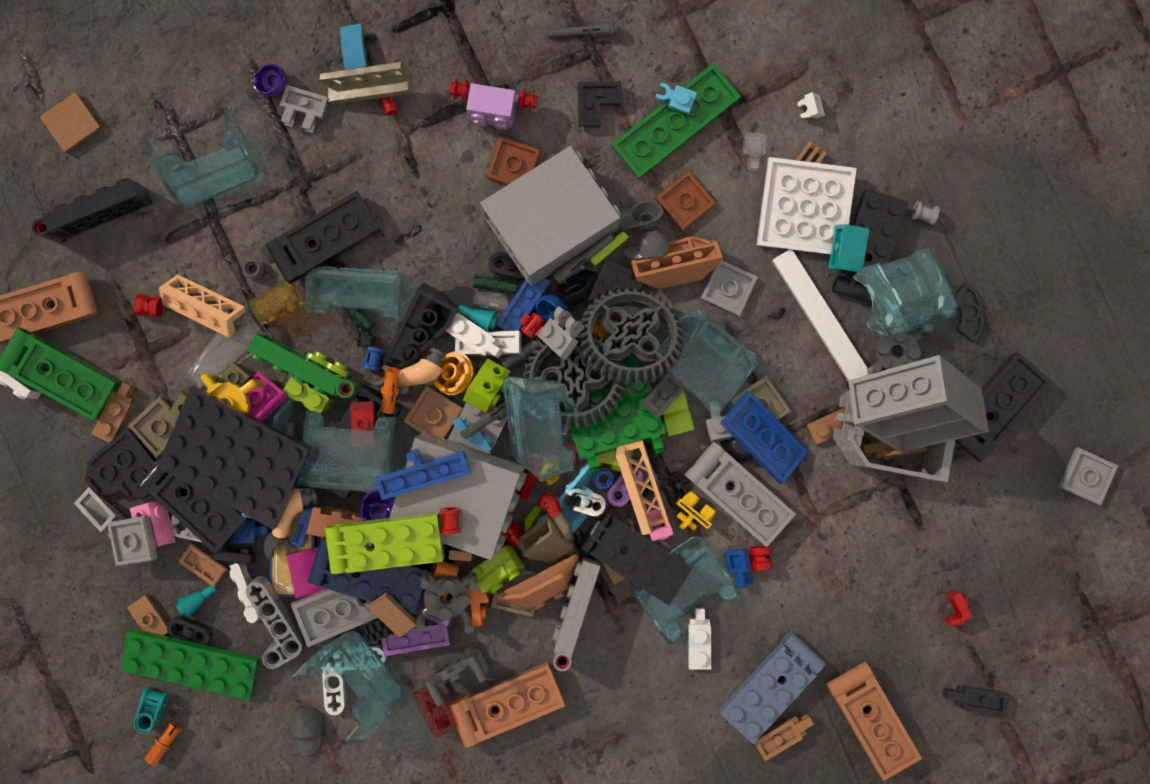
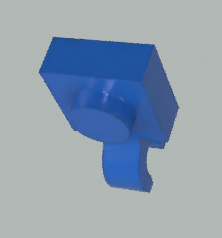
M249 521L232 541V544L256 543V536H266L270 532V528L267 526L256 527L257 521Z
M748 548L725 551L729 573H735L737 588H745L746 585H752L753 579L748 571L752 570Z

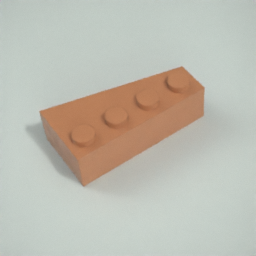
M319 505L312 509L306 534L315 535L319 538L326 537L325 526L364 520L360 513L327 505Z

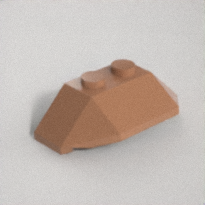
M690 236L669 241L670 251L663 256L633 259L631 264L637 281L657 289H664L702 280L723 261V256L717 241H708Z
M577 554L498 593V599L527 609L533 607L534 610H537L546 605L545 600L551 597L556 600L566 595L565 590L570 586L578 561Z

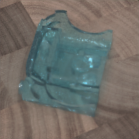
M931 247L913 252L909 257L883 265L879 262L863 267L853 276L856 281H859L867 288L871 296L872 314L866 322L867 327L872 332L875 330L880 334L886 335V337H893L923 327L941 316L945 319L957 313L956 309L959 307Z
M690 309L678 320L682 321L681 328L684 329L683 349L680 352L679 360L676 361L674 367H671L669 373L685 386L684 389L697 398L700 404L718 416L758 366V356L751 350H748L741 342L714 321L706 317L700 310L695 309L693 311ZM670 334L660 346L663 357L670 345Z

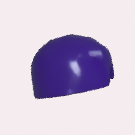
M269 63L262 66L254 74L255 84H252L259 94L270 98L277 97L285 90L287 75L280 66Z
M379 490L371 491L362 499L361 517L364 521L389 518L394 504L393 499L387 498L382 500Z

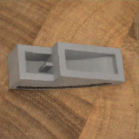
M89 487L74 503L101 533H106L109 538L107 523L128 519L100 493H95Z

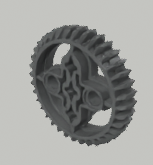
M626 287L624 292H621L618 288L615 294L612 291H609L607 296L602 294L600 300L595 299L593 305L590 304L588 306V310L584 312L581 319L584 329L579 335V341L584 358H588L587 362L589 365L594 364V371L601 369V377L608 374L609 381L614 377L617 378L618 384L621 380H625L626 385L630 381H634V384L637 385L639 380L646 384L648 378L652 382L656 380L657 376L662 378L664 372L668 373L671 367L675 366L683 349L684 329L681 328L682 321H678V314H674V307L668 308V301L662 303L661 296L654 298L653 292L650 295L646 294L645 289L642 292H637L636 287L633 291H629ZM631 305L642 307L643 309L632 317L618 306ZM599 316L603 317V327L610 335L603 343V355L596 348L592 335L594 324ZM660 319L665 323L670 333V345L664 357L661 355L659 341L653 336L659 329ZM612 320H617L619 323H614ZM643 349H650L652 352H646ZM632 355L641 364L649 366L632 368L618 365V363Z
M580 333L575 338L578 344L566 360L560 359L561 366L546 368L541 376L537 377L543 363L555 353L547 344L539 343L540 351L533 350L535 357L529 356V364H525L527 371L523 373L525 378L523 380L524 393L527 395V401L531 403V408L533 410L536 409V414L538 416L542 415L544 421L550 419L551 425L558 421V427L562 428L566 424L569 430L572 424H575L576 429L579 430L580 424H584L588 428V422L592 421L596 425L597 418L604 421V414L606 413L611 416V408H618L617 402H622L621 394L626 392L624 388L626 386L625 380H621L618 384L617 378L613 377L610 380L613 381V386L608 396L596 407L584 411L589 405V392L605 389L610 381L608 374L597 380L592 378L597 374L601 375V369L594 371V364H587V358H584L583 350L579 347L581 344L579 341ZM596 333L593 336V341L599 352L603 354V343L607 339L605 337L600 339ZM573 355H575L574 363H572ZM618 363V365L626 367L625 363ZM551 379H558L557 382L553 384L548 383ZM537 388H542L550 395L562 394L564 406L573 413L560 412L549 407L542 400ZM576 395L578 396L577 404L574 402Z

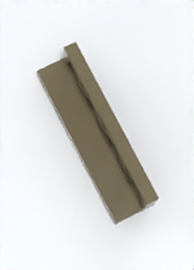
M401 62L320 74V81L328 86V102L332 105L412 94V73Z

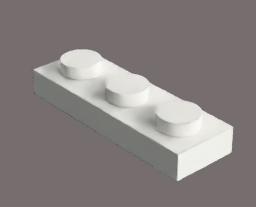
M520 331L487 332L496 339L494 345L503 351L501 355L521 354ZM455 338V352H461L466 356H480L479 353Z

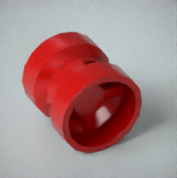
M138 294L134 301V312L136 315L145 316L148 314L154 318L162 316L164 305H162L160 296H153L152 298L145 294Z
M771 546L749 547L750 555L753 557L751 562L752 570L773 569V562L769 557L772 553Z

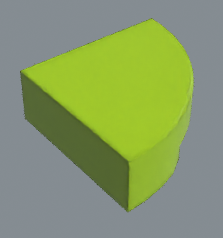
M533 507L525 518V533L537 525V521L542 515L540 507Z

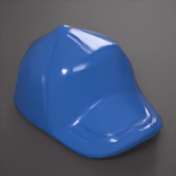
M545 295L538 299L535 304L538 316L545 322L549 318L554 320V312L559 306L565 312L569 311L567 305L556 295Z

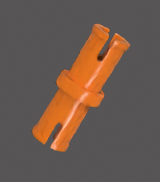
M394 367L385 368L384 386L381 387V393L383 394L381 411L386 414L395 413L396 396L399 394L397 384L400 370Z

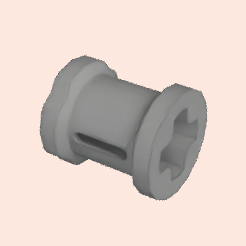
M917 201L913 207L911 219H920L928 222L929 225H934L938 219L940 207H930L922 204L921 201Z

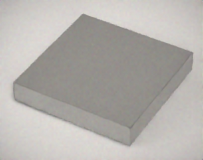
M721 261L713 269L700 299L740 317L758 277L725 261Z
M1075 447L1058 487L1101 506L1118 469V465L1079 447Z
M149 515L107 523L116 566L158 559Z

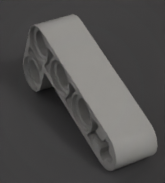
M264 576L255 577L247 586L246 595L275 640L262 657L263 664L267 668L275 669L297 657L305 646V639L270 581ZM255 587H256V588L261 587L262 590H257V591H256ZM267 603L272 604L275 611H269L265 605ZM278 622L284 623V624L286 625L287 629H285V630L280 629V628L278 627L277 623H278ZM289 641H295L299 647H291ZM270 652L277 653L279 659L272 658Z

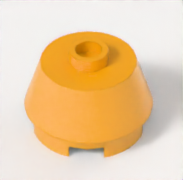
M450 352L446 354L444 359L441 358L442 364L440 367L443 371L433 383L442 393L455 395L467 391L476 376V372L465 354Z

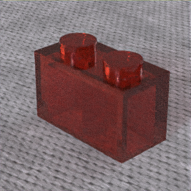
M426 686L412 693L430 732L434 736L439 737L457 726L446 702L437 707Z

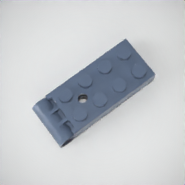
M790 632L718 710L728 722L754 744L814 680L816 674L823 669L826 662L794 632ZM784 676V680L779 682L778 678Z

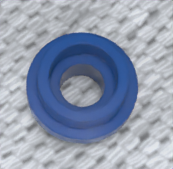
M599 468V471L593 474V484L601 490L609 489L614 483V474L607 468ZM601 475L607 476L605 482L599 481Z

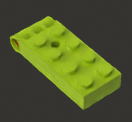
M439 512L332 524L324 527L330 572L332 574L443 562L444 560ZM367 543H373L375 548H369Z

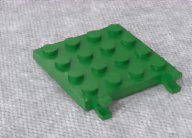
M633 356L627 357L622 362L625 363L626 367H645L644 364L638 362ZM597 374L592 378L597 380L601 378V375ZM649 379L646 384L639 380L637 385L634 384V381H630L624 387L626 390L625 394H621L622 402H617V409L611 408V416L606 413L604 414V421L597 418V424L594 425L592 421L588 422V428L584 424H580L579 430L576 429L575 424H572L571 430L580 460L587 459L591 473L599 471L595 456L615 451L619 446L641 440L643 442L651 440L655 455L664 453V446L660 437L666 436L661 416L657 419L641 406L642 402L652 392ZM610 381L607 387L601 391L589 392V405L584 411L596 407L608 396L612 389L613 381ZM576 395V398H575V401H574L575 404H577V401H578V396H577V395ZM565 407L566 413H573Z

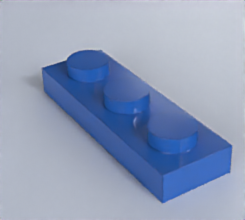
M545 278L530 287L525 279L496 325L505 331H519L523 326L520 322L526 313L530 315L536 301L541 298L551 282Z

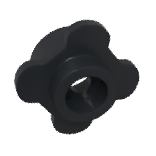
M371 332L358 333V338H353V340H356L357 347L375 345L374 339L377 336H371Z

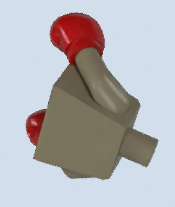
M552 492L542 494L538 500L539 507L548 513L545 519L524 535H522V525L513 521L506 534L503 533V536H506L505 541L510 545L512 544L514 548L517 547L523 556L531 561L539 560L554 563L563 555L566 557L572 556L575 550L572 543V530L562 514L563 510L560 508L558 496Z

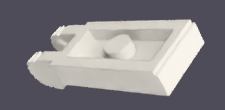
M235 563L230 565V576L232 581L236 582L239 589L238 598L240 602L245 605L243 614L247 621L252 624L261 619L246 595V588L252 581L246 563Z

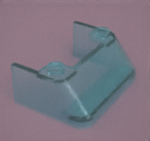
M228 107L224 108L228 129L222 134V142L225 147L186 163L176 153L160 156L150 139L145 141L147 161L174 201L181 207H191L247 184L258 176L257 166L245 136Z
M315 267L306 276L305 313H310L313 309L317 313H327L328 309L333 307L378 309L382 316L397 319L400 313L403 273L383 270Z
M350 631L342 634L315 652L291 678L294 681L310 678L316 672L320 674L326 673L332 667L338 672L359 698L352 708V716L359 725L345 740L347 744L366 742L402 700L404 691L402 685L358 632Z

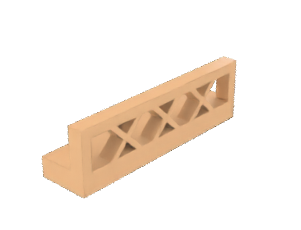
M178 274L159 287L162 305L228 338L235 334L233 321L246 312L244 306ZM177 284L185 286L183 288H174ZM190 293H200V294H202V295H201V296H190L189 294H190ZM208 301H216V302H219V304H210V305H209V304H206L205 302H208ZM233 309L234 311L227 314L222 310Z
M641 440L617 447L616 458L642 535L651 533L652 526L667 523L669 519L644 442ZM640 448L642 456L639 461H636L629 457L628 451ZM639 467L648 472V477L645 481L637 478L635 475ZM645 487L655 493L651 501L642 496ZM653 507L661 511L662 517L650 520L648 513Z

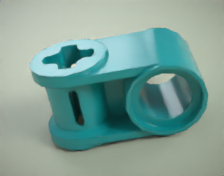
M148 686L143 690L134 719L136 731L147 733L159 726L169 700V692L160 693L153 691ZM145 716L150 718V726L146 725L144 721Z

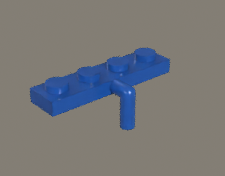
M413 449L407 453L406 459L410 462L414 461V466L377 476L375 480L381 499L384 500L471 473L465 451L424 462L420 450Z

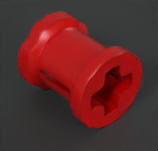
M441 508L442 527L440 528V533H461V528L459 527L461 508Z

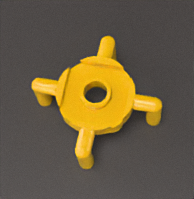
M205 373L201 375L202 382L208 388L207 393L221 400L228 399L232 406L247 414L251 409L247 394L253 389L264 386L263 380L260 379L249 380L242 387L232 382L216 384L215 382L218 380L217 374Z

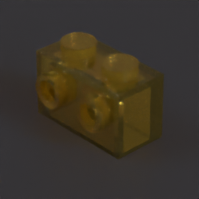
M288 281L248 302L258 321L264 324H272L279 320L280 316L285 313L290 314L298 310V306L304 304L294 284Z

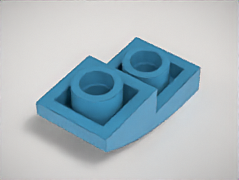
M362 24L340 27L345 70L367 67V51L364 47V29Z
M458 417L452 421L459 432L471 425L467 418L463 420L461 417ZM478 431L467 438L468 441L487 452L493 450L490 446L493 444V441L487 432L482 434L481 431Z

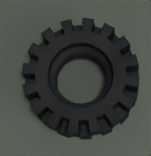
M379 618L360 625L367 643L379 641L384 637L387 638L389 635L395 634Z

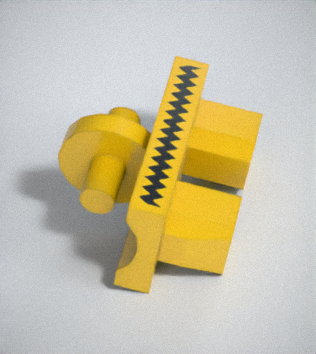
M691 491L682 499L678 498L675 502L688 513L686 516L680 511L676 516L682 521L679 527L683 530L689 526L692 530H695L698 525L692 521L694 518L708 529L712 525L710 521L716 511L707 504L699 513L695 511L693 507L700 498Z

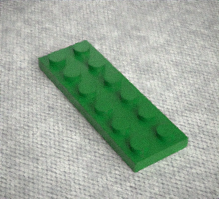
M714 63L684 86L686 89L697 92L689 115L668 108L670 101H665L612 143V148L638 180L740 99L741 96Z
M130 628L126 632L121 671L250 701L254 693L259 657Z

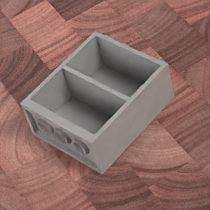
M571 146L480 202L484 219L530 287L554 273L555 269H560L572 258L579 257L608 233L613 235L619 231V216H621L619 209L615 204H610L607 199L608 194L602 186L599 187L597 185L594 173L590 168H585L581 154L578 151L574 152Z
M940 355L848 380L854 425L899 452L989 432L982 388Z
M423 432L415 437L411 451L419 449L424 462L465 451L471 473L396 496L389 518L439 512L440 527H442L440 509L444 507L461 508V513L459 514L461 533H441L443 544L492 560L495 554L499 555L505 543L506 536H503V533L506 534L507 529L511 525L513 516L510 515V512H513L518 504L520 495L517 494V491L521 490L527 474L524 473L525 466L427 432ZM407 461L405 468L414 466V461Z

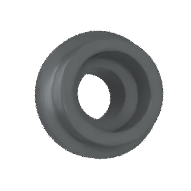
M249 258L242 265V273L250 280H257L264 274V265L256 258ZM252 266L257 267V271L255 273H251Z

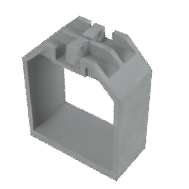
M850 390L841 395L839 406L845 407L846 410L845 413L837 412L835 421L842 422L843 427L842 429L835 428L833 439L850 465L948 482L955 440L926 446L927 450L924 453L921 473L869 463L860 449L864 430L854 425Z

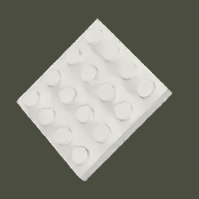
M769 157L756 245L831 255L835 225H849L857 168Z

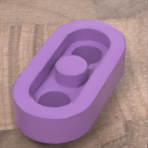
M638 469L635 475L644 481L643 473ZM623 475L616 480L607 493L609 502L617 507L625 505L630 500ZM616 491L622 492L621 499L614 497Z

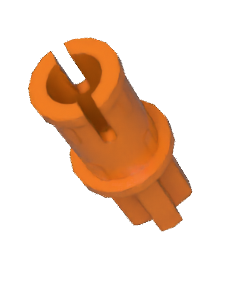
M170 721L161 736L155 739L156 743L145 757V761L148 764L155 766L166 750L171 749V743L182 730L180 725H177L173 732H171L176 723Z

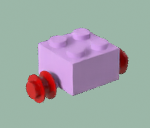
M458 78L450 84L449 94L453 96V100H456L457 96L462 97L463 102L468 99L466 110L470 121L477 126L484 127L486 124L495 125L494 127L497 129L507 130V128H513L517 104L520 111L524 107L529 108L530 113H532L533 109H537L538 96L535 95L534 90L531 95L526 94L525 89L519 95H516L515 90L473 83L470 85L467 79L464 83H459Z

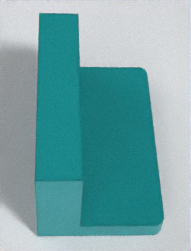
M847 224L835 225L828 269L862 272L869 229Z

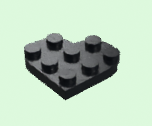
M126 428L90 458L86 464L88 466L85 481L95 493L111 495L121 491L126 496L134 498L147 497L151 494L144 490L138 482L154 465L156 460L139 438L129 428Z

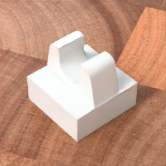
M814 92L804 95L805 98L798 102L799 107L807 106V111L800 114L802 118H820L825 116L819 94Z

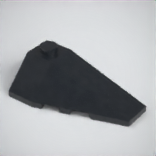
M423 282L418 287L382 364L397 368L398 370L409 367L449 328L458 307L443 292Z

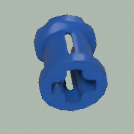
M366 346L367 353L364 364H361V367L380 372L379 364L385 350Z

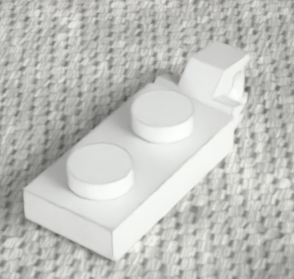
M458 312L456 313L446 332L480 355L486 356L489 352L499 359L503 351L494 345L496 339Z
M695 607V619H690L688 624L689 669H711L710 619H705L704 607Z

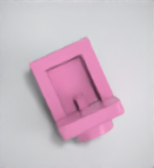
M655 508L650 509L648 513L650 520L662 517L661 511ZM669 522L655 525L651 528L650 536L652 541H662L673 535Z

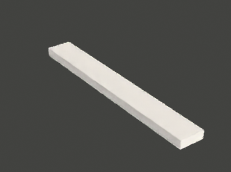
M789 249L773 259L774 266L847 381L868 375V368L793 250Z

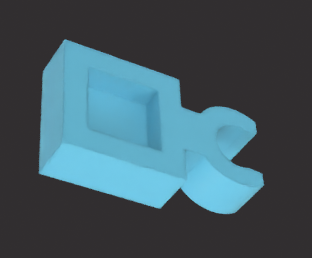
M660 83L659 88L665 90L666 94H656L655 99L659 102L670 101L668 108L689 115L697 92L676 85L675 90H671L666 83Z

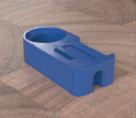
M309 503V506L303 508L290 544L300 548L305 546L309 536L306 533L312 509L319 505Z

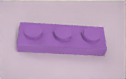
M437 623L425 625L423 632H418L416 627H414L400 638L396 634L382 638L384 656L451 644L448 628Z

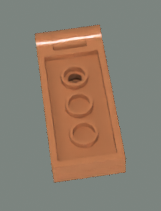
M75 272L0 295V345L9 343L17 327L24 328L36 335L97 316L98 310L87 272Z
M548 661L450 703L448 708L464 747L467 748L565 707L566 702ZM497 706L500 710L495 712L492 710V707Z
M865 661L826 683L878 776L883 781L922 759ZM865 706H869L867 711H863Z

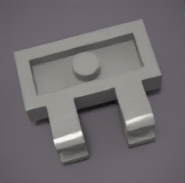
M286 85L280 102L281 108L285 109L281 122H284V126L293 128L296 112L304 114L306 117L302 128L305 129V132L313 134L316 128V120L324 119L329 104L328 97Z
M559 306L554 312V320L549 318L538 334V337L559 357L566 360L578 344L575 338L583 331L584 325L580 321L577 322L569 311L565 312Z

